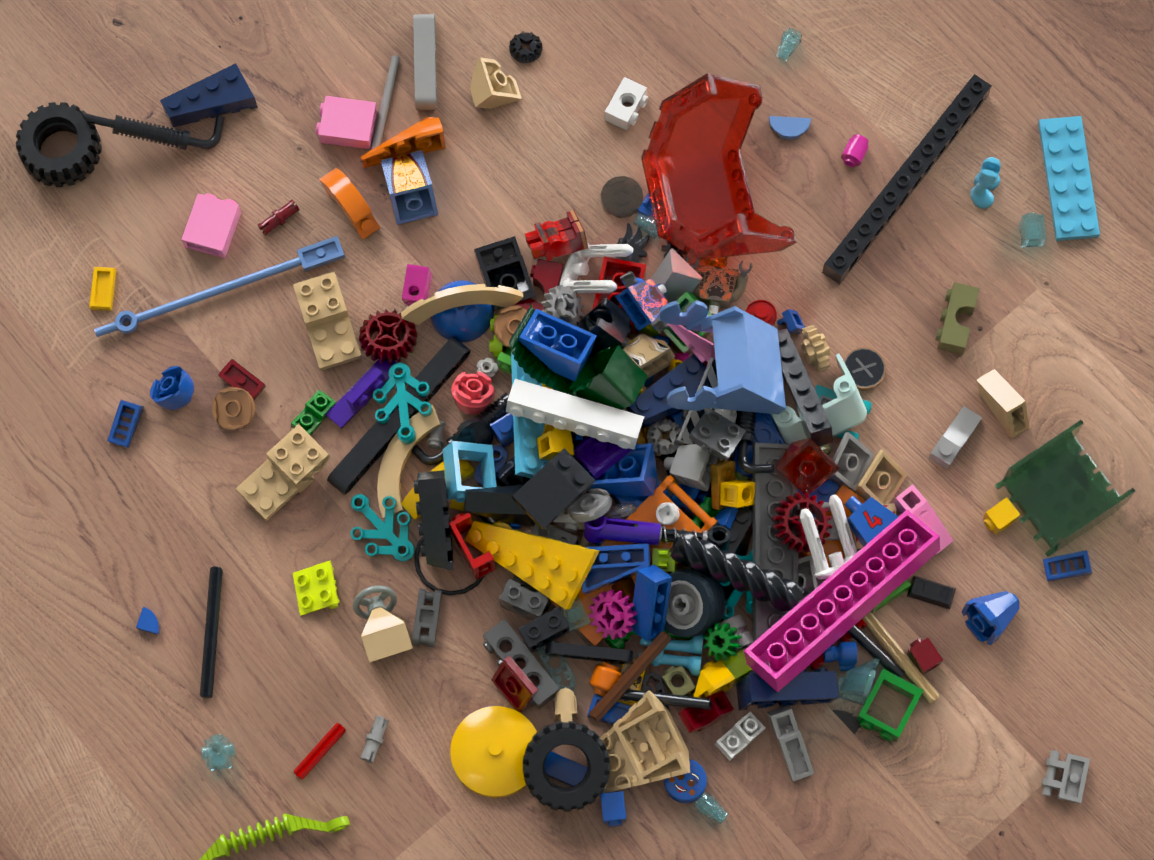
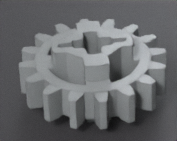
M559 285L549 289V293L544 294L546 301L541 303L545 306V309L542 310L543 312L576 327L580 323V317L585 315L581 312L584 305L579 303L582 298L576 297L577 291H570V286L564 287Z

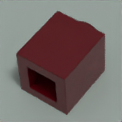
M929 637L923 641L919 638L910 644L911 648L908 650L907 655L922 675L941 665L943 659Z

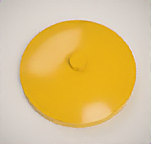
M502 706L485 707L468 715L457 727L450 748L451 762L459 780L476 794L491 798L507 797L525 788L523 756L528 742L530 743L532 737L537 733L533 724L520 712Z

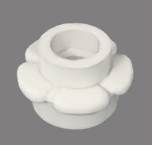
M492 358L481 359L477 363V371L486 374L490 378L498 371L497 363H494Z

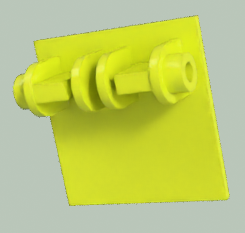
M331 560L292 573L300 616L326 607L330 609L338 608L340 600L337 596L336 580H334V568L332 567Z

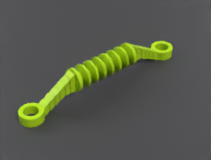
M285 813L283 814L282 822L276 816L274 817L273 825H271L268 819L265 820L264 828L259 822L256 823V831L249 825L247 834L240 828L238 837H236L233 831L230 832L229 840L224 834L220 835L199 860H215L220 857L231 856V848L236 853H239V845L248 850V842H251L255 848L257 847V839L264 845L266 844V836L273 842L275 841V833L282 839L284 830L287 831L289 836L304 829L332 833L349 827L350 822L348 816L338 817L325 823Z

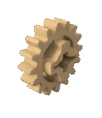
M814 325L802 328L803 341L801 348L805 354L808 364L813 363L814 369L819 373L828 370L830 366L828 357L831 355L825 336L823 333L818 334L817 328Z

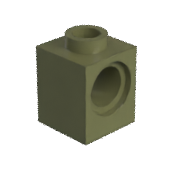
M682 665L677 668L672 666L663 672V684L669 694L690 696L695 692L696 687ZM674 678H680L684 684L681 687H674L671 681Z

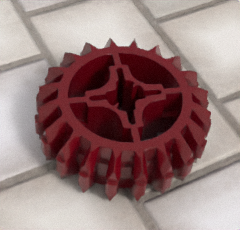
M385 309L384 313H380L377 310L376 316L370 314L369 320H364L363 326L359 330V342L362 351H365L367 357L371 356L373 362L379 359L381 365L384 361H388L391 365L392 360H396L399 363L401 357L407 359L408 353H413L418 337L416 325L402 319L401 313L397 314L395 309L392 313ZM377 331L378 335H376V339L372 341L371 337ZM402 333H405L404 339L401 342H399L398 339L401 337L400 335Z
M797 492L794 494V497L789 495L786 497V501H780L781 507L775 508L774 511L778 516H774L772 520L778 522V524L774 525L773 529H779L780 532L775 537H783L781 544L789 543L788 550L795 548L797 553L802 552V550L805 553L810 552L808 542L805 540L802 523L797 521L800 520L802 509L811 510L815 515L816 519L814 521L821 544H825L824 538L830 537V533L826 530L833 527L827 523V521L832 519V516H826L829 508L823 509L824 501L816 502V495L809 497V493L805 492L801 496ZM795 505H800L796 516L788 517L790 510ZM789 526L794 529V535L790 531Z

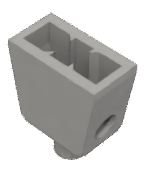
M697 444L681 445L678 447L675 457L665 458L664 468L665 470H670L671 476L678 483L708 491L711 483V465L717 463L719 458L713 455L714 450L711 454L708 453L710 451L709 447L703 450L704 444L702 447Z

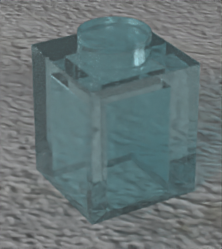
M1032 212L1022 215L1019 222L1021 247L1043 246L1046 241L1044 214L1037 215V213Z

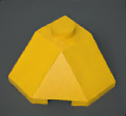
M712 660L702 666L703 670L700 671L694 697L706 698L723 690L726 692L733 688L735 678L722 661L715 663Z

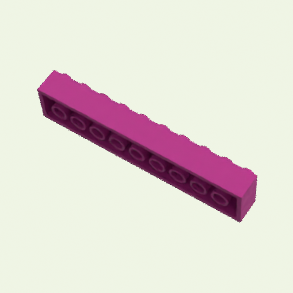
M906 510L745 649L746 664L773 689L779 692L939 552L940 536L909 510Z

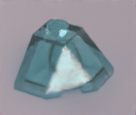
M879 659L870 660L847 671L844 678L840 677L837 684L840 691L839 698L864 706L876 674Z

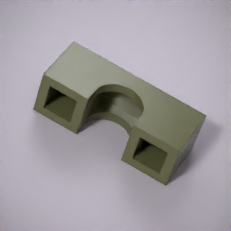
M954 282L952 289H947L945 301L948 302L947 309L943 308L940 321L944 323L942 329L938 328L935 338V341H939L937 349L963 355L970 328L961 326L956 321L955 316L962 313L973 314L980 288Z

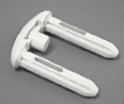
M587 243L588 249L571 253L562 272L559 285L564 287L570 286V291L576 290V293H611L617 289V284L612 280L577 281L578 276L588 274L589 266L587 263L590 257H627L633 253V247L628 244L589 245Z
M837 495L830 496L829 506L845 558L843 559L841 552L828 555L831 567L828 566L812 513L808 509H802L800 513V520L817 571L814 577L818 580L829 578L857 553L842 501Z

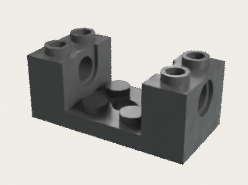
M535 523L530 533L578 545L577 536L550 524L542 530ZM514 575L512 580L508 579L499 598L502 608L531 621L546 614L551 605L550 598L516 575Z

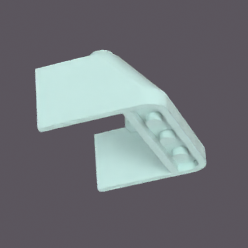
M840 354L835 355L837 366L843 375L834 382L833 388L837 398L822 405L832 426L833 437L863 423L867 417L866 407ZM786 406V409L780 414H771L784 443L797 445V455L801 454L802 450L811 448L804 433L800 417H797L791 407Z

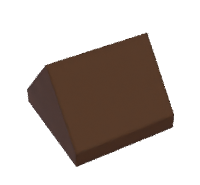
M632 577L620 580L611 586L615 593L622 591L623 598L629 596L628 603L633 601L635 584Z

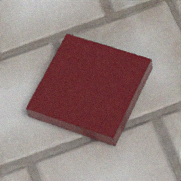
M510 655L502 661L491 679L515 710L520 713L527 708L529 702H531L538 691Z

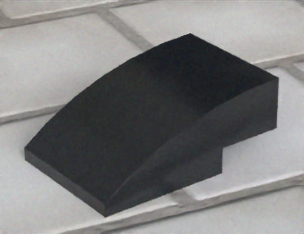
M515 236L474 249V254L486 287L497 288L500 285L523 292V298L520 301L535 297L532 283ZM493 305L494 310L501 308L500 306Z

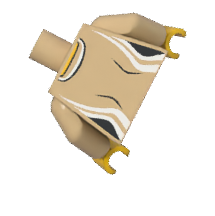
M641 334L633 340L626 337L628 343L623 350L648 375L647 379L669 366L668 372H670L682 363V361L674 359L675 355L664 340L653 339L645 334ZM642 388L641 391L639 392L638 396H639L641 393H643V388Z

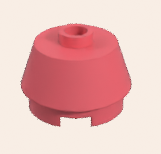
M478 371L477 374H466V372H463L457 376L452 384L451 391L455 404L460 411L469 415H476L487 408L495 396V390L491 384L492 380L490 377Z

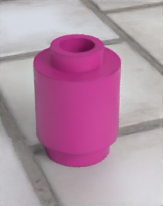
M855 134L849 139L841 155L845 165L849 167L861 165L869 148L867 138Z

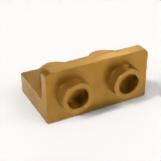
M718 459L717 463L711 465L712 509L719 510L729 507L720 505V483L736 480L735 461L727 460L726 462L725 460L721 461Z

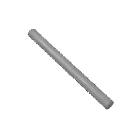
M395 55L391 58L371 150L381 144L400 57Z

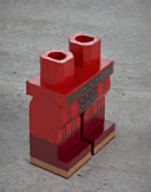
M574 210L566 212L567 218L555 222L546 221L542 225L540 222L534 224L535 231L525 233L527 245L531 249L534 259L545 256L546 260L550 261L554 260L553 257H560L588 249L585 231Z

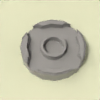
M600 488L588 490L589 493L581 496L568 508L572 520L587 522L603 516L612 506V499L609 493Z

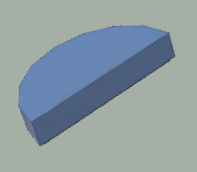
M769 116L770 128L780 138L788 140L799 138L809 129L811 118Z

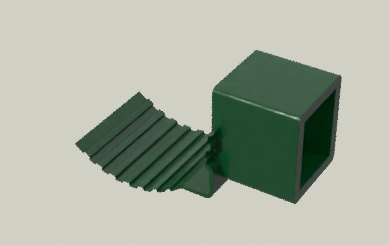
M532 304L530 305L509 341L511 354L514 355V360L518 362L519 367L524 369L525 373H528L532 379H536L538 383H543L553 390L620 410L631 406L635 402L648 375L618 344L611 348H606L605 351L600 350L593 357L589 358L575 382L553 372L518 339L535 311L532 308Z

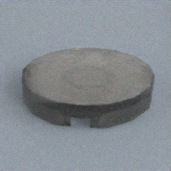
M614 177L608 180L602 188V206L607 213L617 218H627L636 214L643 202L642 188L637 181L630 177Z

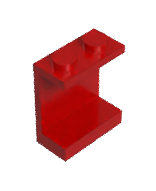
M461 513L453 517L452 522L449 523L451 534L477 580L495 571V562L490 551L473 559L461 537V534L470 530L473 524L470 513L465 515Z

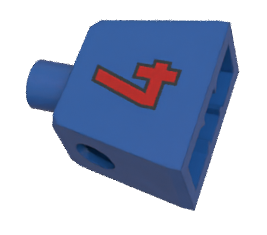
M852 496L844 504L853 513L847 520L849 527L863 547L898 518L896 514L872 497L862 504L855 496Z

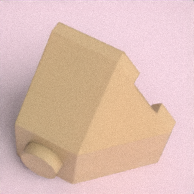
M481 57L477 59L470 85L475 107L492 109L522 99L516 80L511 75L506 76L499 69L501 65L494 59Z

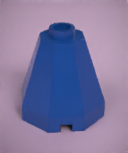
M1007 591L971 599L962 609L963 617L966 614L968 620L965 621L967 628L979 641L984 642L987 640V644L992 645L1000 638L1019 611V599L1016 595Z

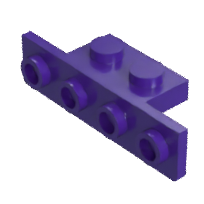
M378 360L328 411L327 417L342 429L367 405L373 397V392L376 389H381L390 379L389 369L397 362L392 360L390 365L388 361H384L381 365Z

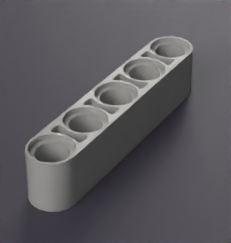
M414 14L415 109L437 110L435 14Z

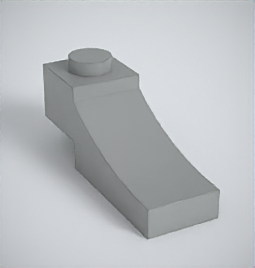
M963 406L930 453L929 459L948 470L982 420V417Z
M786 705L767 712L791 780L794 782L813 775L814 771L792 709Z

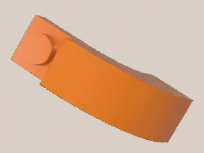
M335 168L319 179L329 197L335 200L341 207L361 239L366 238L380 228L362 195L341 170Z

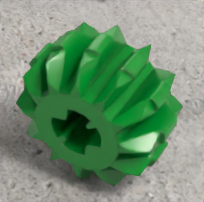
M715 623V628L707 629L710 635H704L703 637L705 640H708V643L703 647L706 649L710 648L707 655H715V660L721 661L722 658L725 661H729L731 656L738 655L735 648L742 647L741 644L737 643V640H740L742 637L741 635H735L737 632L736 627L730 628L729 623H724L723 625ZM722 638H724L725 643H722L721 645L720 640H723Z

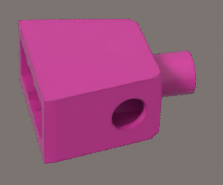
M407 264L402 300L404 304H407V307L420 299H428L432 281V273L429 267ZM414 292H419L418 295L412 296Z

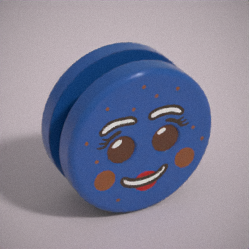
M689 759L690 773L664 779L666 792L673 800L679 803H692L698 800L706 788L707 776L705 770L698 762Z

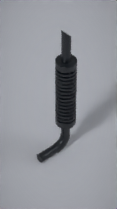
M81 112L86 122L113 128L112 134L119 135L121 133V136L125 134L126 137L129 135L130 138L133 136L134 139L136 137L139 140L142 138L143 141L146 139V141L150 140V142L154 141V143L158 142V144L162 142L163 145L167 144V146L171 145V147L175 145V148L179 146V149L183 150L187 149V145L202 149L215 147L220 142L225 119L223 116H216L212 137L209 140H200L189 137L190 132L185 130L181 132L180 129L177 131L176 128L173 130L172 127L169 129V127L166 126L165 128L163 125L160 127V125L156 126V124L152 125V123L148 124V122L143 123L144 121L140 123L139 120L135 121V119L131 120V118L127 120V117L123 119L119 115H116L115 120Z
M504 393L497 401H494V404H490L484 412H481L480 415L478 414L477 418L486 421L490 425L508 414L506 406L509 395ZM452 436L446 440L448 444L452 442ZM417 444L411 450L419 461L426 465H437L444 460L443 450L434 456L425 454Z
M737 411L735 424L746 430L737 444L739 445L737 457L739 467L749 474L774 473V464L753 465L748 463L747 449L748 446L754 443L756 412Z

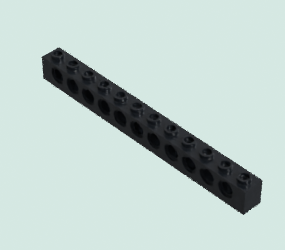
M975 74L972 76L827 259L823 266V274L837 284H841L989 96L992 85Z

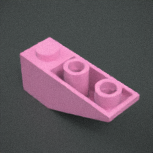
M913 484L895 498V507L900 514L909 510L940 536V551L936 555L954 541L928 501Z

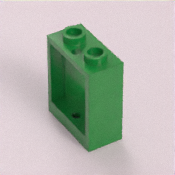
M883 669L856 720L860 722L859 725L869 731L874 729L880 733L883 739L897 742L924 690ZM881 684L912 699L897 730L866 714Z

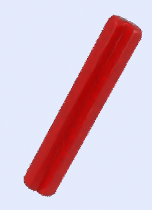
M336 723L294 769V774L303 780L343 736L346 729L340 723Z

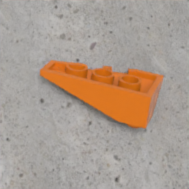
M439 117L425 118L362 155L363 168L380 165L381 160L421 150L425 154L445 149L444 132Z

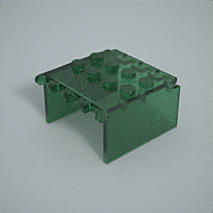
M1082 420L1009 467L1003 480L995 485L997 490L1004 486L1012 496L1009 499L1012 504L1016 502L1025 513V516L1020 521L1024 523L1030 520L1039 533L1033 537L1035 541L1043 537L1051 549L1045 553L1047 557H1050L1118 511L1120 507L1128 503L1135 493L1134 488H1131L1121 496L1115 488L1107 491L1106 489L1112 484L1101 470L1095 474L1093 473L1098 466L1090 455L1086 453L1080 456V453L1085 449L1075 436L1084 424Z

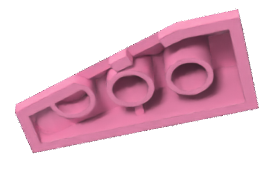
M668 324L705 367H707L710 357L715 359V348L712 342L690 330H686L681 325Z

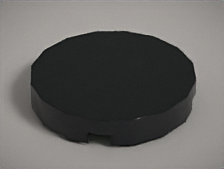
M472 418L463 422L457 428L456 436L453 435L452 441L491 445L493 430L486 421L480 418Z

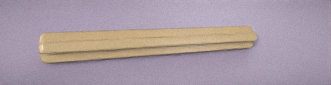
M870 611L862 618L866 623V627L904 671L910 681L915 686L924 690L922 695L928 703L935 702L939 698V694Z

